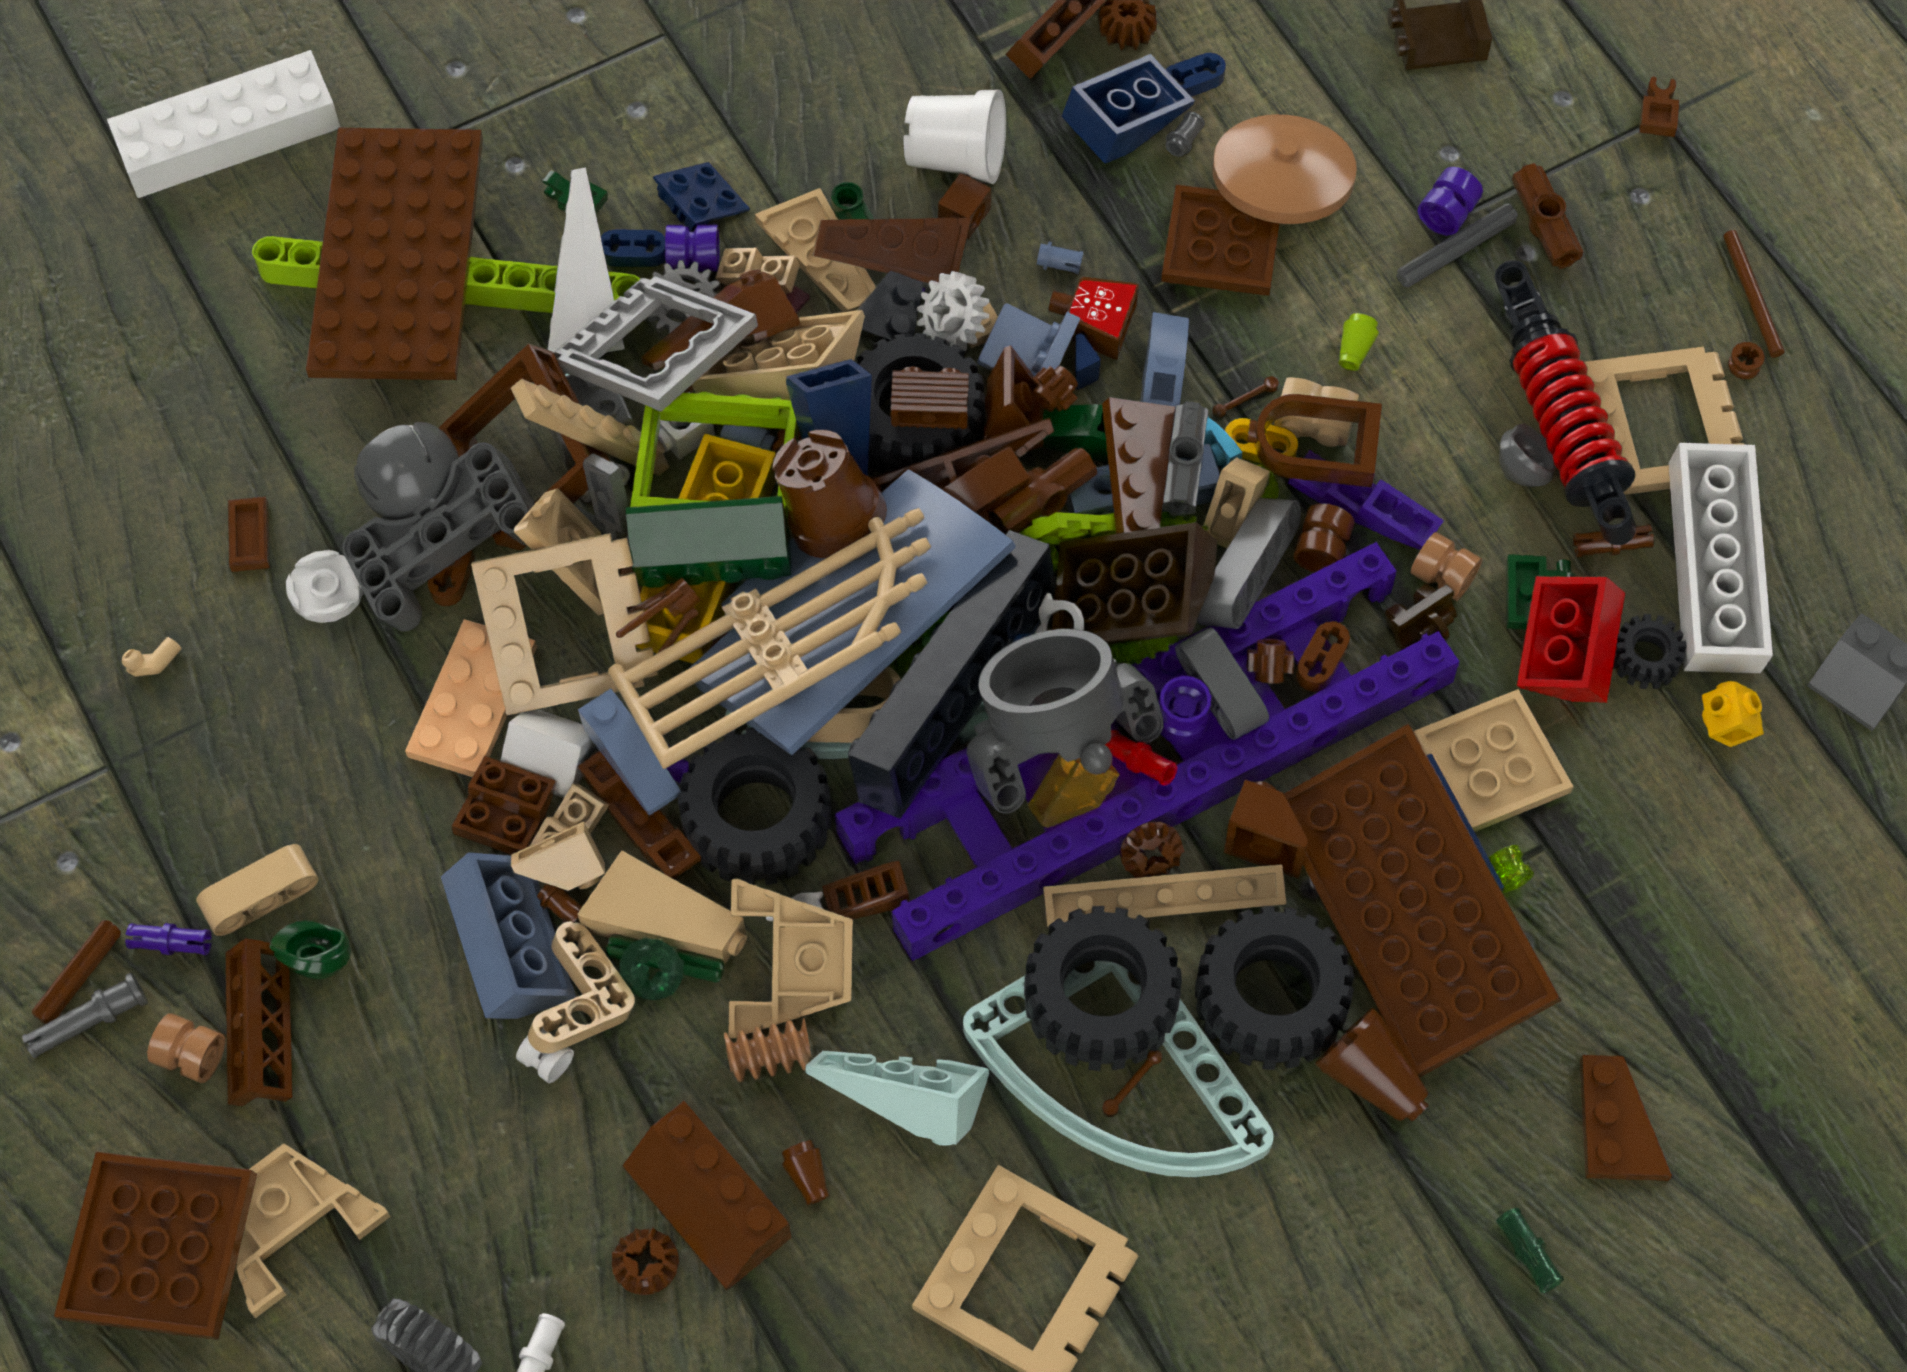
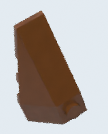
M759 269L741 274V280L729 284L713 297L756 315L758 326L746 336H754L755 341L801 325L798 315L776 277L763 271L761 272ZM691 315L641 356L643 364L653 370L665 368L664 362L671 355L688 349L690 346L689 340L699 331L709 330L714 324Z

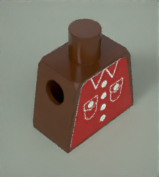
M1082 277L1079 279L1073 296L1053 291L1048 312L1063 316L1069 312L1079 317L1080 321L1071 341L1076 342V335L1081 333L1096 352L1118 360L1138 305L1139 284Z

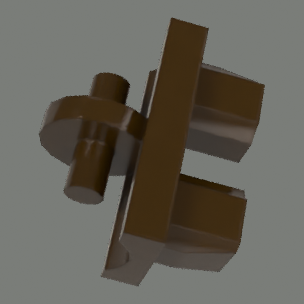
M1426 583L1417 589L1413 595V607L1407 609L1402 604L1396 603L1386 610L1387 625L1394 632L1396 646L1400 650L1420 641L1421 636L1426 633L1430 636L1439 631L1445 641L1449 639L1450 634L1447 626L1452 624L1454 618L1457 617L1452 603L1454 590L1447 585L1437 590Z

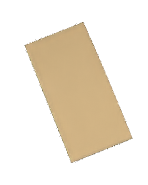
M728 248L724 250L716 279L719 283L729 285L741 280V274L759 269L761 272L763 271L776 277L784 293L791 294L800 263L795 255L762 256L757 248Z
M573 783L554 816L546 817L530 846L583 821L591 834L610 804L580 784Z

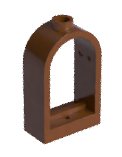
M1302 394L1283 395L1265 406L1258 421L1250 420L1247 442L1255 443L1256 452L1262 464L1278 476L1372 488L1382 403ZM1286 416L1358 423L1354 464L1283 455L1271 447L1266 439L1265 432L1274 421Z

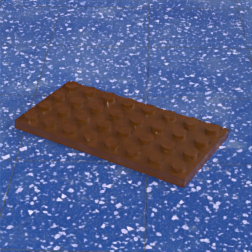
M338 127L306 365L308 378L457 380L483 144L481 130Z
M1409 724L1284 793L1308 839L1303 865L1388 1028L1419 1078L1562 1001Z

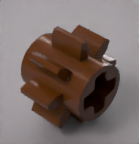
M1051 366L1047 369L1043 367L1032 378V381L1037 385L1032 391V396L1048 412H1052L1055 408L1059 412L1062 409L1066 411L1078 399L1073 393L1078 383L1074 376L1062 366H1057L1055 369Z
M1259 639L1257 640L1256 649H1247V671L1255 672V681L1282 683L1284 681V673H1293V651H1286L1285 641Z

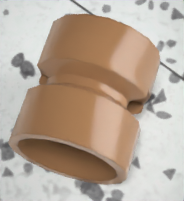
M1434 532L1417 555L1410 573L1429 585L1434 582L1438 583V589L1444 585L1449 586L1454 590L1452 599L1458 601L1467 591L1482 564V558L1465 548L1458 551L1455 550V543L1438 532Z
M169 1013L162 1018L152 1034L147 1058L150 1063L170 1071L179 1067L180 1075L199 1083H205L214 1074L221 1061L225 1049V1036L205 1026H199L195 1029L193 1021Z

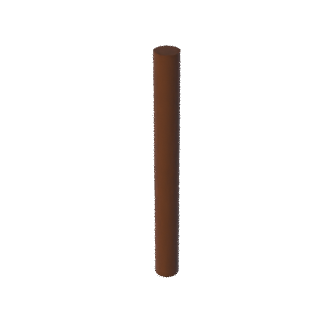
M1730 230L1723 235V239L1769 354L1772 358L1779 357L1785 353V350L1736 230Z

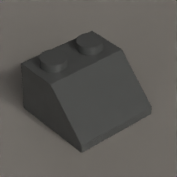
M1861 613L1839 639L1807 687L1873 731L1907 689V644Z

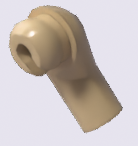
M166 637L153 653L141 654L138 650L130 649L124 653L121 661L126 667V672L135 677L155 675L161 673L182 649L177 642Z

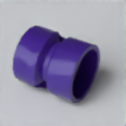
M1447 167L1434 183L1433 189L1426 194L1419 204L1417 210L1419 218L1429 229L1438 234L1454 235L1467 219L1468 213L1475 208L1482 198V185L1470 172L1459 167Z
M667 225L665 231L666 264L668 263L675 270L678 269L679 260H683L686 269H689L696 262L698 263V272H704L707 269L711 272H718L720 261L718 225H697L694 232H691L688 226Z
M1179 676L1171 679L1164 685L1160 694L1159 706L1164 722L1160 734L1167 741L1175 745L1187 746L1194 744L1203 738L1207 731L1211 694L1208 687L1201 680L1192 676Z

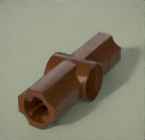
M1535 163L1523 166L1522 169L1513 174L1512 182L1530 218L1529 230L1540 239L1552 266H1557L1559 269L1570 267L1582 258L1583 250L1565 215L1566 202L1560 195L1554 192L1542 166H1537Z
M1074 448L1047 469L1043 470L1038 467L1028 472L1030 476L1028 483L1019 487L1011 495L988 510L989 519L1005 535L1009 530L1017 533L1040 515L1045 517L1059 512L1066 504L1069 494L1097 475V466L1083 448Z

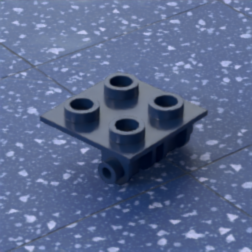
M709 162L653 176V179L658 184V197L668 205L670 211L676 215L680 222H684V225L688 226L691 232H694L697 225H709L710 221L750 210L748 205Z

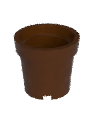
M813 430L807 432L808 438L797 442L796 438H793L784 444L774 458L773 470L788 508V524L796 545L801 551L810 556L827 558L870 534L868 523L871 519L879 517L884 523L887 505L874 481L862 473L842 438L837 433L829 430Z

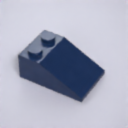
M1149 54L1073 86L1061 117L1106 164L1133 152L1192 107L1195 100L1152 54Z

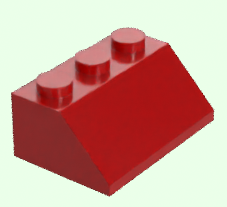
M1536 576L1517 687L1571 702L1607 703L1625 592L1607 577Z

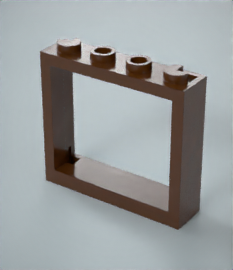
M527 344L439 427L454 444L459 457L478 443L475 436L515 399L511 387L521 379L531 383L534 382L535 385H543L549 391L560 396L565 395L573 402L580 404L553 351ZM561 434L576 465L547 491L558 488L574 504L589 490L583 460L593 453L607 461L610 460L605 452ZM501 529L492 535L496 544L516 550H523L527 546L520 544Z

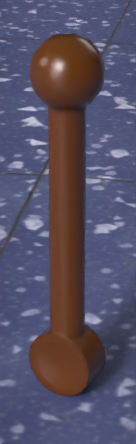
M1269 376L1265 378L1263 385L1224 405L1216 404L1212 408L1213 416L1223 418L1226 415V411L1265 391L1275 392L1279 385L1278 379Z
M1150 1050L1147 1053V1060L1114 1099H1108L1103 1103L1102 1110L1105 1116L1114 1117L1117 1115L1119 1104L1153 1065L1159 1064L1162 1061L1163 1055L1160 1050Z

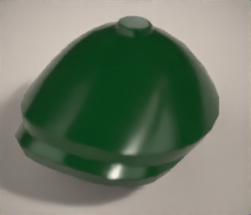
M306 920L296 921L282 928L273 937L269 946L274 951V956L281 963L294 972L314 980L326 979L338 973L347 964L351 955L349 939L341 929Z

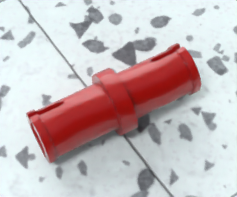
M1111 730V739L1105 746L1109 748L1113 757L1126 764L1128 770L1133 773L1142 772L1163 786L1173 781L1178 769L1175 762L1169 761L1153 752L1152 747L1147 743H1137L1120 734L1119 731Z

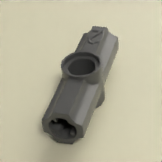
M1186 401L1184 404L1176 405L1162 506L1163 510L1170 512L1174 516L1185 517L1196 511L1208 419V409L1196 402ZM1180 457H1188V458H1191L1192 460H1190V461H1184V460H1181V459H1179V458H1180Z

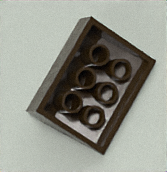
M1195 522L1060 542L1054 600L1074 603L1081 610L1084 618L1083 631L1101 637L1107 644L1192 634L1215 576L1217 540ZM1059 610L1053 613L1052 630L1074 629L1072 614L1067 610Z

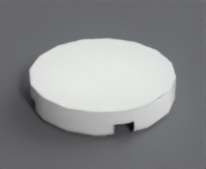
M332 550L316 551L301 558L295 564V569L292 571L291 576L289 573L286 580L287 596L295 612L306 620L318 623L334 622L349 615L358 606L363 595V590L345 556L339 555V552Z

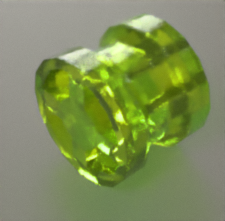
M1518 845L1507 846L1488 857L1504 886L1502 893L1510 892L1523 886L1534 876L1532 868L1524 864L1522 860L1523 852Z

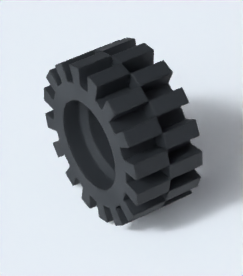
M1644 614L1642 621H1640L1637 615L1631 618L1630 623L1626 621L1622 625L1618 634L1613 664L1614 668L1620 666L1617 674L1621 679L1625 675H1629L1628 684L1633 686L1637 680L1641 682L1640 689H1647L1649 683H1652L1653 689L1660 688L1662 681L1667 685L1672 681L1673 677H1676L1686 653L1684 652L1687 646L1686 641H1681L1683 638L1682 631L1673 632L1676 624L1671 620L1667 625L1662 624L1663 616L1658 615L1656 621H1651V614ZM1638 642L1653 643L1662 650L1663 658L1657 662L1643 660L1635 653L1634 646Z

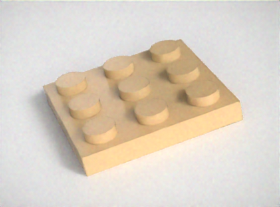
M1519 689L1414 731L1426 755L1432 753L1474 832L1570 794L1574 787Z

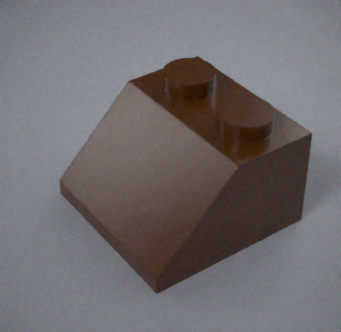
M1011 345L1004 347L987 379V396H985L987 424L983 427L985 439L1043 420V408L1032 396V391L1037 387L1032 381L1034 375ZM1043 439L1028 451L1043 447Z
M1245 780L1229 820L1224 853L1260 866L1282 864L1283 874L1299 879L1308 839L1284 793L1277 791L1275 787L1266 782Z

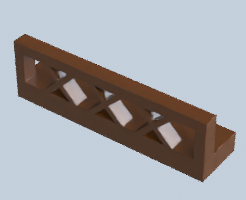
M245 938L225 952L227 1090L229 1105L244 1106L257 1097L284 1102L292 1098L289 968L276 958V973L270 976L261 965V954L274 956V951L269 947L270 942ZM266 988L277 1000V1010L273 1014L261 1002V992ZM267 1026L277 1037L278 1048L273 1052L262 1040V1030ZM267 1065L278 1076V1088L263 1086V1068Z

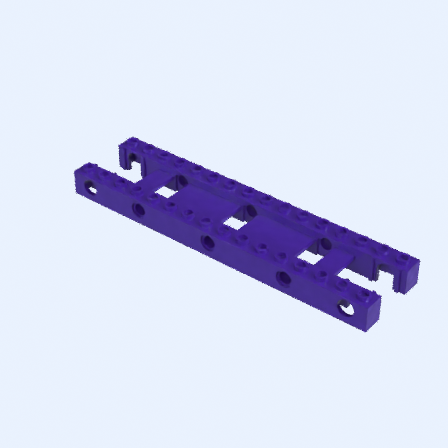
M1377 542L1255 602L1242 626L1238 629L1208 626L1132 664L1152 683L1158 703H1160V694L1167 682L1179 676H1188L1177 658L1175 646L1211 627L1221 637L1268 711L1269 721L1236 740H1232L1224 732L1210 710L1208 727L1203 738L1187 746L1175 745L1170 742L1182 763L1177 765L1176 776L1170 784L1163 786L1142 772L1133 773L1126 768L1124 762L1113 756L1110 768L1105 773L1095 775L1084 770L1083 766L1076 773H1067L1059 763V753H1040L1018 764V768L1025 787V800L1042 825L1045 833L1012 849L981 798L983 795L977 788L967 758V748L941 760L901 819L860 802L835 813L837 834L855 865L865 859L867 862L873 860V855L876 854V840L887 830L900 826V834L903 839L910 838V840L916 838L917 833L947 818L976 868L953 880L951 877L945 879V884L910 902H907L906 899L903 900L900 907L892 910L893 930L910 959L914 961L1042 895L1043 887L1061 885L1120 855L1121 845L1125 837L1137 826L1148 822H1162L1174 827L1240 793L1245 780L1251 782L1263 781L1453 683L1460 661L1439 631L1430 636L1427 633L1422 635L1420 641L1389 657L1386 654L1381 656L1379 662L1352 676L1343 662H1341L1330 684L1325 689L1316 691L1315 695L1287 709H1284L1268 683L1255 681V672L1247 671V649H1256L1257 640L1277 639L1285 641L1287 651H1293L1294 661L1298 666L1299 660L1316 629L1325 622H1343L1344 617L1347 615L1349 602L1356 594L1370 587L1368 595L1372 603L1378 601V603L1383 602L1385 596L1392 593L1397 571ZM1326 640L1324 650L1329 652L1331 645ZM1317 661L1315 667L1309 670L1308 675L1315 677L1316 674H1320L1322 663ZM1430 679V680L1427 681L1424 685H1422L1421 687L1415 689L1419 684H1421L1422 682H1424V681ZM1115 719L1111 724V730L1119 731L1118 727L1120 725ZM954 924V925H953L950 929H948L947 931H945V932H943V933H941V934L936 935V934H937L938 932H940L942 929H944V928H946V927H948V926Z

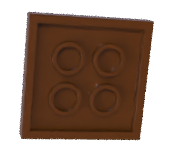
M1176 185L1161 282L1269 296L1279 223L1264 221L1245 214L1231 205L1221 195L1219 190Z

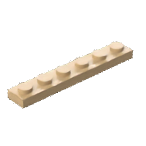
M521 379L511 387L526 419L636 466L641 432L634 426H626L616 421L610 415L604 416L595 412L588 405L582 406L575 403L569 397L555 394L543 385H535ZM659 439L653 474L658 476L669 468L663 455L665 448Z
M1282 864L1043 887L1047 927L1058 918L1062 919L1064 923L1067 922L1069 912L1081 909L1083 914L1092 913V906H1104V912L1115 913L1116 907L1127 909L1128 917L1136 919L1138 915L1150 918L1286 905Z

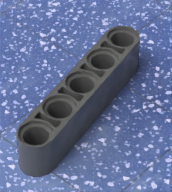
M1259 498L1255 502L1215 568L1214 579L1197 619L1200 625L1238 629L1242 626L1299 528L1301 507L1297 500Z

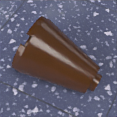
M1371 1008L1346 1030V1033L1337 1042L1335 1041L1315 1064L1321 1069L1320 1071L1399 1122L1406 1117L1412 1122L1429 1106L1424 1100L1429 1092L1380 1013Z

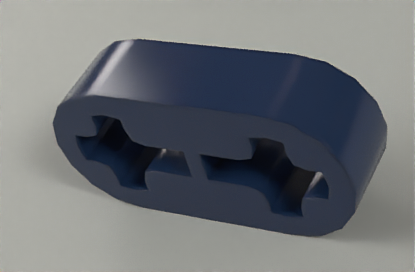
M1204 53L1167 67L1166 70L1179 83L1184 82L1181 86L1192 97L1220 86L1224 81L1226 64L1220 55Z
M614 229L600 236L606 264L609 266L655 267L665 261V237L658 231ZM614 244L620 245L616 252L610 251ZM649 245H656L653 252L646 251Z

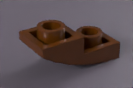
M1009 446L975 466L942 490L979 514L992 507L999 498L1028 483L1030 476Z

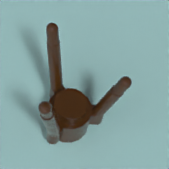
M681 577L674 584H669L661 592L628 610V612L644 610V612L618 630L616 636L622 638L664 608L674 618L682 614L683 617L658 650L659 653L673 645L688 623L699 614L694 607L701 600Z

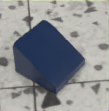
M1081 333L1076 335L1075 379L1078 383V386L1075 388L1076 390L1099 380L1101 359Z

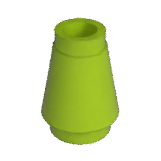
M1353 313L1350 315L1349 320L1344 322L1340 358L1338 361L1342 368L1350 371L1359 370L1360 365L1379 335L1377 330L1378 322L1374 318L1361 313Z

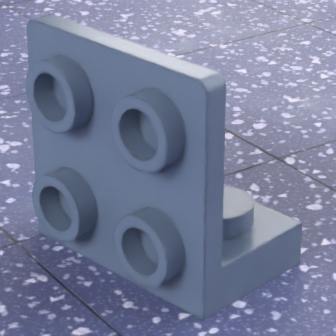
M1006 303L1000 311L977 363L992 371L1004 347L1011 345L1034 376L1043 367L1047 369L1051 366L1055 369L1063 358L1080 318L1067 312L1060 324L1054 321L1050 325Z

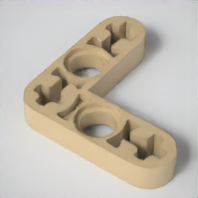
M570 921L561 924L554 935L551 948L583 995L535 1016L528 1031V1040L530 1045L541 1053L550 1054L623 1023L627 1020L635 1004V997L631 989L589 930L578 922L573 923ZM586 966L596 967L601 971L603 977L601 979H591L584 973L583 968ZM620 1002L622 1004L621 1008L614 1003ZM575 1011L587 1013L592 1023L587 1025L579 1024L573 1019L571 1013ZM542 1028H543L546 1032H551V1031L557 1029L556 1034H555L554 1037H553L552 1034H550V1033H545V1034H543V1033L541 1032Z

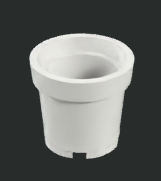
M979 90L975 95H921L911 97L905 117V123H910L909 135H904V155L907 165L956 174L962 173L978 182L994 184L1001 170L1006 139V108L1002 91Z

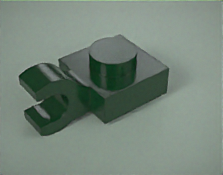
M550 171L542 180L547 185L544 194L557 200L558 208L565 212L571 182L560 174ZM589 182L594 209L597 214L608 200V194L606 190Z

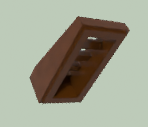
M899 860L822 886L828 911L853 920L894 910L900 907L901 902L905 899L909 902V894ZM892 881L894 891L887 893L884 882ZM876 885L879 897L872 899L868 886ZM860 889L863 902L856 904L853 890ZM844 892L848 908L841 910L837 894Z

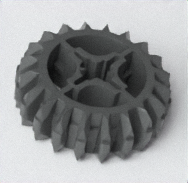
M393 1299L387 1307H384L376 1317L377 1321L371 1328L376 1341L382 1344V1347L388 1350L391 1355L398 1358L415 1372H477L483 1364L478 1352L470 1344L466 1343L462 1337L453 1332L451 1328L445 1326L426 1311L424 1312L416 1305H411L409 1302L401 1299Z

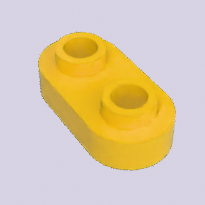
M1239 418L1231 421L1227 425L1225 432L1242 451V459L1262 464L1257 455L1255 443L1240 444L1237 442L1239 439L1248 441L1250 419ZM1270 425L1265 432V436L1271 447L1283 450L1284 453H1281L1283 455L1296 457L1298 449L1296 436L1288 429Z

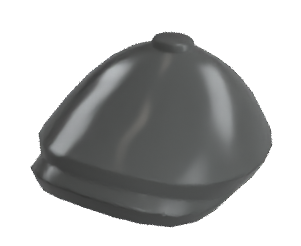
M1525 423L1518 424L1514 429L1508 430L1503 434L1499 448V463L1505 477L1514 483L1527 487L1543 486L1550 483L1554 476L1555 465L1553 463V455L1547 449L1546 439Z

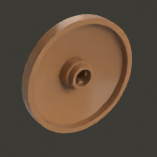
M1279 114L1250 118L1230 128L1216 145L1212 166V175L1216 187L1231 205L1254 218L1281 224L1312 222L1336 212L1350 198L1357 171L1356 160L1351 148L1336 132L1307 118Z

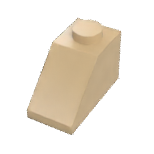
M1237 457L1221 470L1203 529L1217 540L1218 545L1225 548L1229 547L1255 502L1262 498L1271 471Z
M584 821L520 850L511 856V867L514 873L568 891L575 887H579V889L589 888L601 880L600 876L605 874V862Z

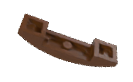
M600 751L578 765V770L595 795L610 804L607 808L608 813L656 870L675 879L702 860L701 855L692 847L679 828L675 830L660 810L651 815L647 814Z

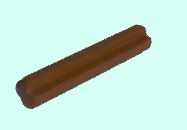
M102 920L32 1009V1014L37 1020L47 1024L59 1016L120 937L121 931L115 924L108 920Z

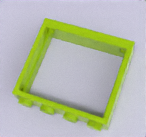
M699 392L697 394L682 393L663 411L645 405L630 507L708 502L650 497L661 420L786 429L784 444H786L793 438H796L798 442L799 435L791 400H782L781 397L767 399L753 398L745 394L724 396L715 395L710 392ZM778 486L777 496H782L786 518L788 522V508L786 506L780 487Z

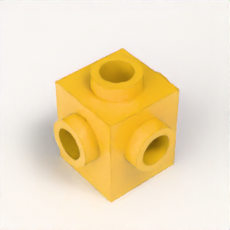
M1727 681L1717 685L1716 689L1702 694L1704 706L1702 718L1710 738L1733 747L1764 734L1760 715L1762 703L1755 691L1738 682Z

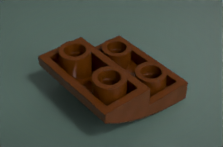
M484 756L468 785L469 795L452 824L453 834L511 855L529 847L545 818L557 785L556 781Z

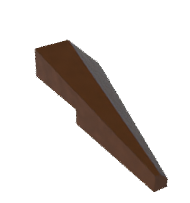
M1050 418L936 455L932 458L873 476L871 479L882 493L909 469L942 490L975 466L1009 446L1017 458H1020L1043 438L1050 435L1054 429Z

